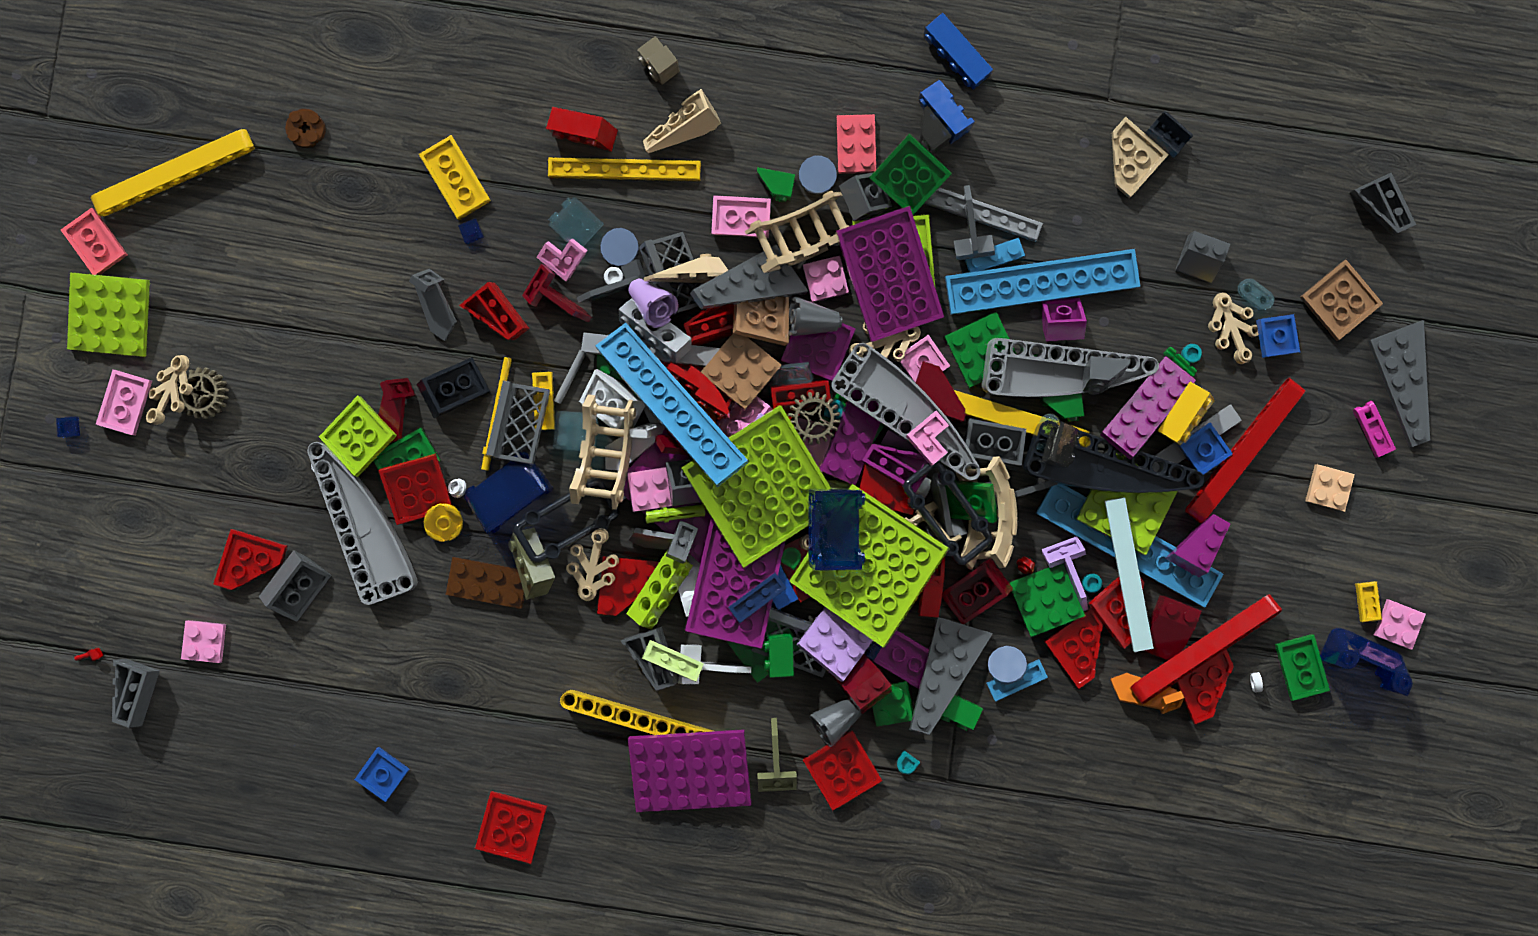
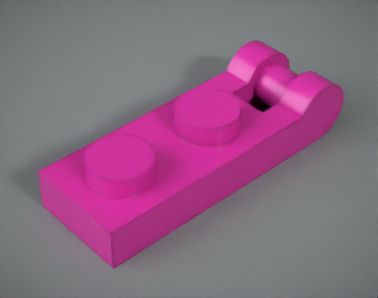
M1370 401L1365 403L1363 407L1353 409V414L1358 419L1375 457H1380L1396 450L1374 402ZM1370 413L1371 418L1367 419L1365 414Z

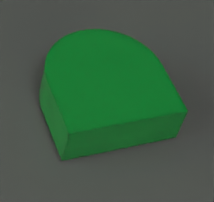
M787 548L782 554L781 562L795 570L801 560V554L796 548Z

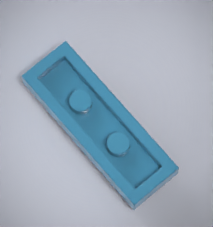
M1019 238L994 246L995 255L965 259L969 273L984 271L1024 257L1025 254Z
M1038 659L1027 664L1026 674L1020 681L1007 685L992 680L986 684L994 701H997L1048 677Z

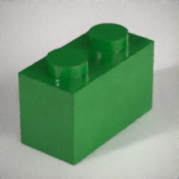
M790 634L767 635V641H764V652H767V660H764L765 672H768L770 677L794 676L793 637Z
M954 695L940 719L949 723L950 720L957 722L956 726L966 731L968 728L974 730L983 708Z

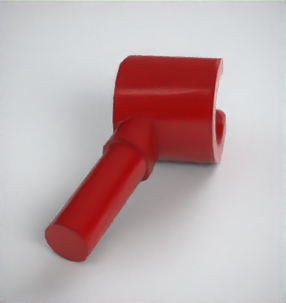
M95 648L85 654L75 656L74 659L78 661L91 657L92 661H95L104 655L100 648Z

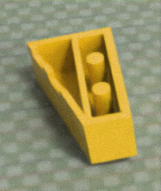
M1189 382L1158 429V432L1180 446L1183 442L1186 443L1191 435V431L1199 424L1204 414L1214 403L1215 400L1211 393Z

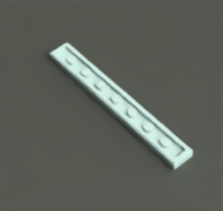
M1124 497L1106 500V512L1132 648L1134 652L1154 649L1126 501Z

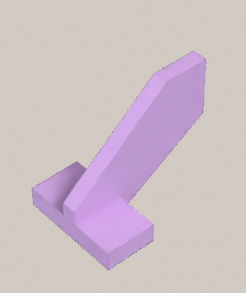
M1078 536L1042 549V555L1049 568L1064 564L1083 611L1088 610L1087 597L1072 562L1073 559L1086 555Z

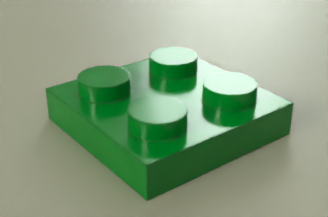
M907 681L891 684L892 692L872 706L876 726L912 721L914 711Z

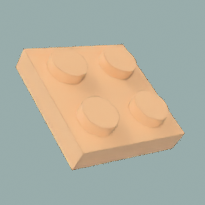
M1318 464L1315 465L1305 502L1345 511L1355 474Z

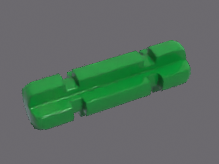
M1173 347L1167 348L1163 353L1164 356L1171 359L1190 376L1193 377L1197 373V370L1190 366L1186 359L1179 353L1176 354L1177 351Z

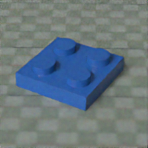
M1294 314L1256 320L1262 358L1300 352Z
M1211 422L1190 435L1186 443L1183 442L1181 446L1178 445L1192 467L1203 475L1233 454Z
M378 747L354 780L386 802L410 769Z

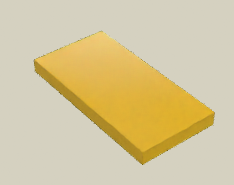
M452 135L419 154L458 220L491 201Z

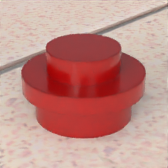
M1027 557L1017 560V568L1022 573L1032 574L1034 572L1035 564Z

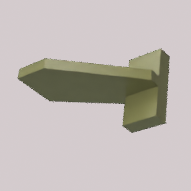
M771 718L774 772L757 773L758 791L797 790L796 771L780 772L777 718Z

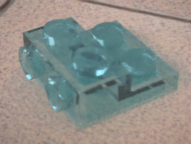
M568 197L561 205L563 209L559 213L554 212L550 216L548 226L567 243L569 240L574 239L584 247L604 224L577 198L573 197L570 199Z
M556 411L553 449L580 451L581 441L586 439V429H583V413Z

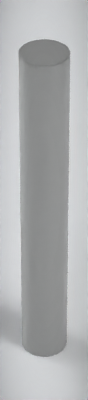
M579 350L554 399L555 402L562 403L587 353H582Z

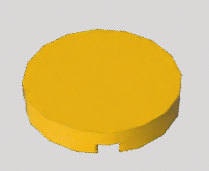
M449 504L432 506L424 517L425 531L432 539L439 542L450 541L456 538L463 527V518L460 511Z

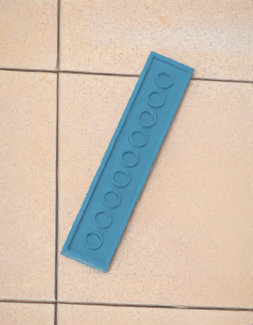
M1135 249L945 276L950 315L1141 287Z
M624 323L595 345L600 354L717 487L748 464L745 456L627 323Z
M1058 483L1051 486L1035 514L1115 558L1112 538L1076 520L1087 497L1063 484ZM1155 536L1146 555L1135 551L1139 572L1202 607H1206L1223 576V573L1211 567L1207 574L1198 578L1165 559L1176 547Z

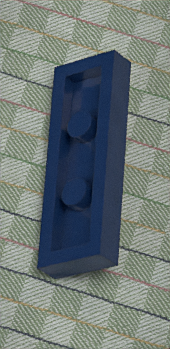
M774 573L730 605L728 609L737 622L741 623L784 591L786 586L778 575Z

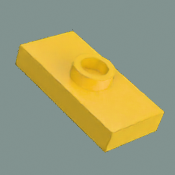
M1377 582L1356 583L1360 622L1382 620Z

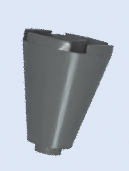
M794 297L792 299L795 303H791L789 308V325H791L789 336L834 332L841 328L842 316L839 315V312L801 298Z
M848 698L812 713L809 718L815 730L818 729L820 732V737L829 747H832L862 714Z

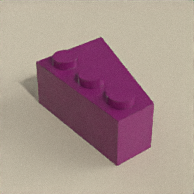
M876 444L871 445L862 460L866 465L901 486L910 476L928 463L921 454ZM927 474L911 486L915 493Z
M1214 514L1211 515L1204 522L1200 523L1165 559L1198 578L1207 574L1230 523Z

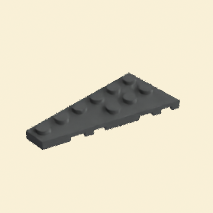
M777 245L771 247L774 255H777V257L782 255ZM763 251L693 289L690 294L701 309L721 307L725 304L735 305L746 301L749 303L770 300L775 297H791L796 294L805 295L808 290L793 268L788 266V264L780 265V270L764 273L761 266L767 263V256Z
M1424 320L1368 340L1409 447L1430 441Z
M936 618L909 730L930 735L993 633L943 618Z

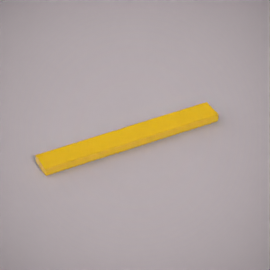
M548 158L549 178L700 181L701 161Z

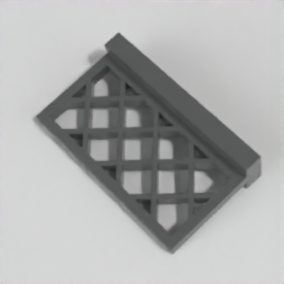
M683 232L656 240L644 241L639 247L649 275L664 271V260L672 264L673 267L681 265L678 263L681 256L687 258L688 262L694 260ZM674 239H680L682 244L680 250L671 245ZM661 244L667 247L664 255L657 252L655 245ZM669 249L678 253L676 261L666 257ZM653 282V285L673 295L675 294L676 298L680 296L687 300L684 307L679 308L678 306L676 314L699 307L696 301L692 299L691 294L687 296L680 291L683 285L693 290L697 288V285L699 287L703 283H695L694 285L691 283H680L678 290H675L670 286L669 282Z
M503 381L486 452L487 456L496 460L502 459L534 465L550 394L549 389ZM517 389L524 390L527 394L520 401L515 397ZM537 393H544L542 401L536 404L532 396ZM530 399L534 406L525 412L521 404ZM519 407L523 414L514 420L511 416L512 410ZM537 410L539 417L532 423L527 415ZM526 418L530 425L520 430L516 423ZM514 425L518 433L509 438L507 431ZM532 428L535 432L534 438L527 441L523 434ZM521 436L525 444L516 449L512 441ZM510 444L514 452L508 456L502 455L503 448ZM526 447L531 451L529 459H524L519 454Z
M771 607L768 621L775 622L778 630L769 634L766 630L764 639L767 638V635L783 634L782 631L791 628L796 634L793 637V641L797 639L800 641V638L803 637L812 625V622ZM752 647L751 650L767 657V652ZM802 649L793 652V656L803 652L806 661L800 664L796 663L793 658V667L823 678L826 671L823 666L820 671L814 670L810 664L815 661L813 658L808 659L806 652Z

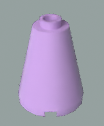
M636 279L631 282L628 291L644 321L654 328L662 327L672 320L670 318L673 313L676 314L678 310L677 298L672 293L649 282H644L643 279Z

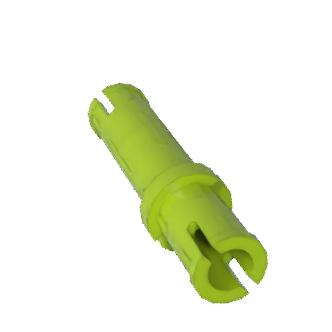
M701 504L669 509L663 507L661 510L645 511L647 524L660 521L667 523L669 520L705 516V508Z

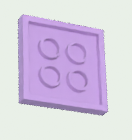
M824 607L797 643V646L842 682L873 640Z

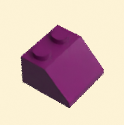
M1063 298L1041 302L1043 332L1046 341L1084 339L1087 320L1080 298Z

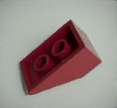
M989 558L943 591L942 597L964 625L1006 597L1013 588L992 559Z
M1160 595L1149 621L1154 649L1143 651L1166 660H1170L1182 652L1195 630L1202 611Z
M865 654L861 656L844 681L841 682L830 673L861 714L892 692V685Z

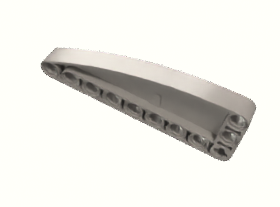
M994 338L987 345L982 388L986 393L1006 396L1040 397L1085 393L1082 391L1083 369L1088 362L1090 354H1093L1095 357L1108 358L1111 356L1118 359H1131V367L1127 368L1122 377L1110 387L1152 375L1158 370L1159 363L1153 357ZM995 344L1001 346V350H998V352L997 349L994 348ZM1015 344L1020 346V352L1017 355L1013 352ZM1035 346L1039 349V354L1036 357L1032 355V349ZM1053 349H1056L1058 352V355L1055 359L1051 357V351ZM1072 351L1076 353V359L1073 362L1069 358ZM994 361H997L999 368L994 372L991 365ZM1146 361L1150 362L1149 370L1144 368ZM992 380L996 382V388L993 391L989 389V383Z
M865 343L857 344L833 379L832 389L905 439H907V434L937 411L949 425L935 437L948 452L939 461L968 480L977 479L980 476L979 465L957 430L938 406L910 377L886 357ZM858 347H865L867 349L866 357L861 358L857 355L856 350ZM848 363L856 365L857 370L854 374L846 372L845 367ZM841 379L844 380L845 389L837 390L835 388L837 386L835 381L840 382ZM854 390H859L862 393L860 401H854L851 398V393ZM870 401L878 403L877 411L870 412L867 405ZM888 411L892 412L895 416L891 423H887L884 420V414ZM904 422L909 423L911 426V430L906 434L900 430V426ZM952 455H957L960 459L959 463L955 466H952L949 462ZM968 466L975 467L976 472L973 476H967L966 468Z
M311 443L307 450L361 602L370 605L413 590L418 583L415 571L399 536L377 500L361 479L354 476L325 443ZM318 446H321L322 448V454L320 456H318L315 451ZM324 464H327L329 467V471L326 474L321 472ZM331 482L335 484V490L333 492H331L328 488ZM337 500L341 501L342 507L340 510H337L335 508V502ZM343 518L348 520L347 528L341 525ZM350 536H352L355 539V543L353 546H350L348 544V538ZM356 554L361 557L360 564H356L354 561ZM363 572L368 576L366 582H363L360 577ZM405 577L409 578L411 581V585L409 587H405L403 584V579ZM387 584H390L392 586L393 590L391 594H388L385 591V586ZM373 592L374 596L368 598V594Z

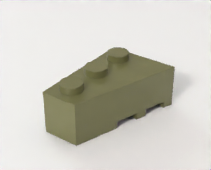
M535 528L522 530L535 554L543 553L544 549ZM512 533L509 548L514 556L526 600L548 594L555 579L548 559L540 563L532 562L515 534Z

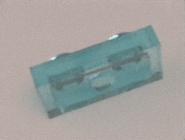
M809 362L783 364L773 376L775 386L811 383L813 380Z

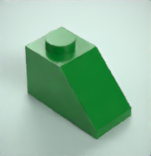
M757 167V176L771 197L779 202L791 201L795 174Z
M1081 393L1043 397L1040 399L1042 405L1060 419H1067V422L1079 421V417L1084 416Z

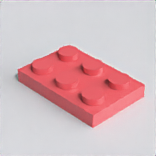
M875 114L837 115L838 174L873 173L876 170Z
M90 208L61 229L92 275H101L128 255L94 208Z

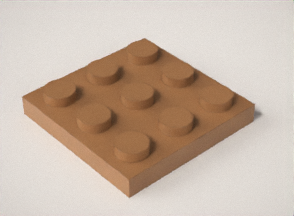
M1347 260L1342 261L1300 296L1336 341L1344 337L1383 304Z
M782 296L770 300L749 303L746 301L735 304L733 334L784 346L789 343V297Z
M732 334L703 368L701 373L716 388L742 409L746 410L782 365L748 337Z

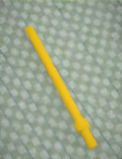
M504 357L487 443L482 452L484 457L481 469L489 471L491 458L486 455L502 383L508 379L512 360Z

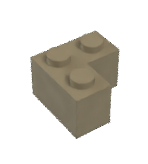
M656 36L637 49L639 62L643 67L647 65L650 71L649 74L655 82L659 81L663 85L680 72L678 60L666 45L663 46Z

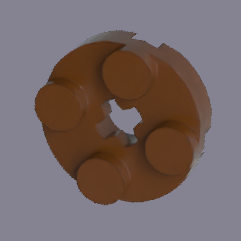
M310 109L292 111L285 126L289 140L302 148L316 146V143L324 138L326 131L324 121L316 112ZM304 124L310 127V130H306V133H303L301 129Z

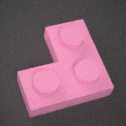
M571 239L561 252L548 241L544 244L536 258L567 281L588 250L574 239Z
M935 411L907 434L906 438L925 460L933 466L948 453L935 437L949 425Z

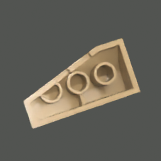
M702 89L682 102L681 105L683 107L676 114L672 112L668 116L669 120L665 125H659L643 140L647 153L705 135L715 130L721 124L716 111Z
M701 254L700 258L644 277V282L706 283L725 273L728 269L719 257H712L711 254Z

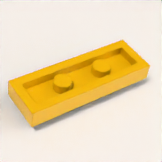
M532 373L533 387L550 390L542 430H555L553 373ZM537 393L533 396L536 404L542 401L544 393ZM537 410L534 411V421L539 417Z

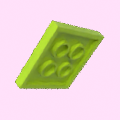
M357 395L319 438L354 476L358 477L397 435L367 402Z

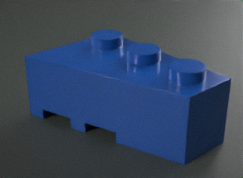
M938 80L920 92L919 104L924 110H928L932 123L939 126L944 140H948L952 144L968 133L975 121L972 118H966L962 113L964 108L961 105L957 106L952 99L954 98L953 95Z

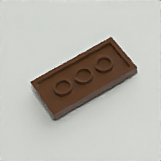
M452 557L445 595L522 608L525 594L517 568Z

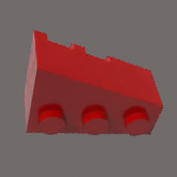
M552 107L546 129L555 138H567L572 142L584 143L611 152L618 132L603 117Z
M487 282L459 305L508 340H516L530 329L496 283Z
M725 304L721 307L708 308L684 323L686 333L691 338V345L699 346L731 336L733 334L734 305Z
M820 380L771 386L773 409L781 405L788 416V413L795 412L790 409V406L792 405L796 408L798 406L794 400L797 399L801 403L803 401L801 395L803 394L808 399V392L812 393V398H815L816 392H819L820 399L826 394L825 401L827 402L831 399L829 381ZM818 402L807 403L801 409L810 411L816 408Z
M864 464L858 488L893 511L913 515L914 509L909 507V497L904 492L903 487Z

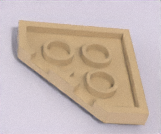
M1125 117L1111 134L1115 186L1130 198L1169 154Z

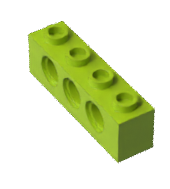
M667 551L626 613L637 624L651 630L657 624L658 619L668 607L669 602L693 567L687 560L682 564L666 557Z

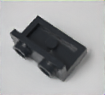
M1164 111L1145 132L1149 138L1173 158L1193 137V134L1167 111Z

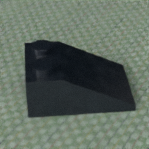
M473 357L427 376L416 384L434 419L490 391Z

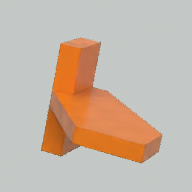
M1125 673L1110 679L1120 702L1160 709L1161 714L1180 708L1184 700L1181 691L1177 692L1176 689L1169 687L1148 702L1141 704L1130 689L1141 677Z

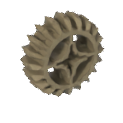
M197 367L196 371L190 369L189 375L186 374L188 384L193 385L195 381L199 379L200 381L197 382V385L193 387L191 392L194 398L193 403L190 400V395H184L179 392V401L184 403L183 412L187 411L188 416L194 415V418L200 419V417L207 419L208 415L214 417L215 412H222L220 406H226L223 400L229 399L228 396L224 395V393L229 392V389L223 388L227 382L221 381L223 376L217 375L215 370L210 371L206 367L203 370ZM209 380L214 386L215 393L210 389ZM196 391H198V392L204 391V393H208L209 395H203V396H202V395H200V394H198V393H195V392H196ZM213 398L212 402L208 406L204 407V405L207 404V401Z
M808 392V399L802 394L801 398L803 401L801 403L797 399L794 400L798 406L796 408L791 405L790 409L795 412L788 413V416L794 417V420L790 421L792 424H795L794 428L799 431L797 432L799 436L803 435V442L808 437L809 444L813 443V439H816V443L820 444L819 438L822 437L826 442L828 440L825 435L829 434L830 437H833L834 435L830 430H838L833 425L834 423H840V420L834 417L839 416L840 412H833L838 406L833 405L831 407L830 404L833 402V399L831 398L826 402V394L820 399L819 392H816L815 398H812V393ZM818 402L816 408L811 412L801 409L807 403ZM824 405L829 410L830 422L821 417ZM817 412V414L819 415L817 417H819V420L823 421V423L819 421H814L811 427H809L811 424V422L809 421L811 419H809V416L805 415V413L808 415H814ZM798 414L807 418L808 423L805 431L798 424ZM816 425L827 427L821 433L810 434Z

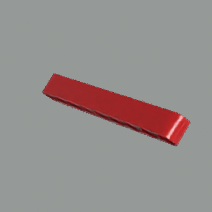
M1288 378L1279 387L1231 449L1233 454L1220 463L1185 509L1186 513L1199 523L1204 522L1302 397L1305 392L1304 388L1291 378Z
M1270 594L1263 597L1135 682L1130 687L1131 691L1141 704L1148 702L1282 612L1281 607Z

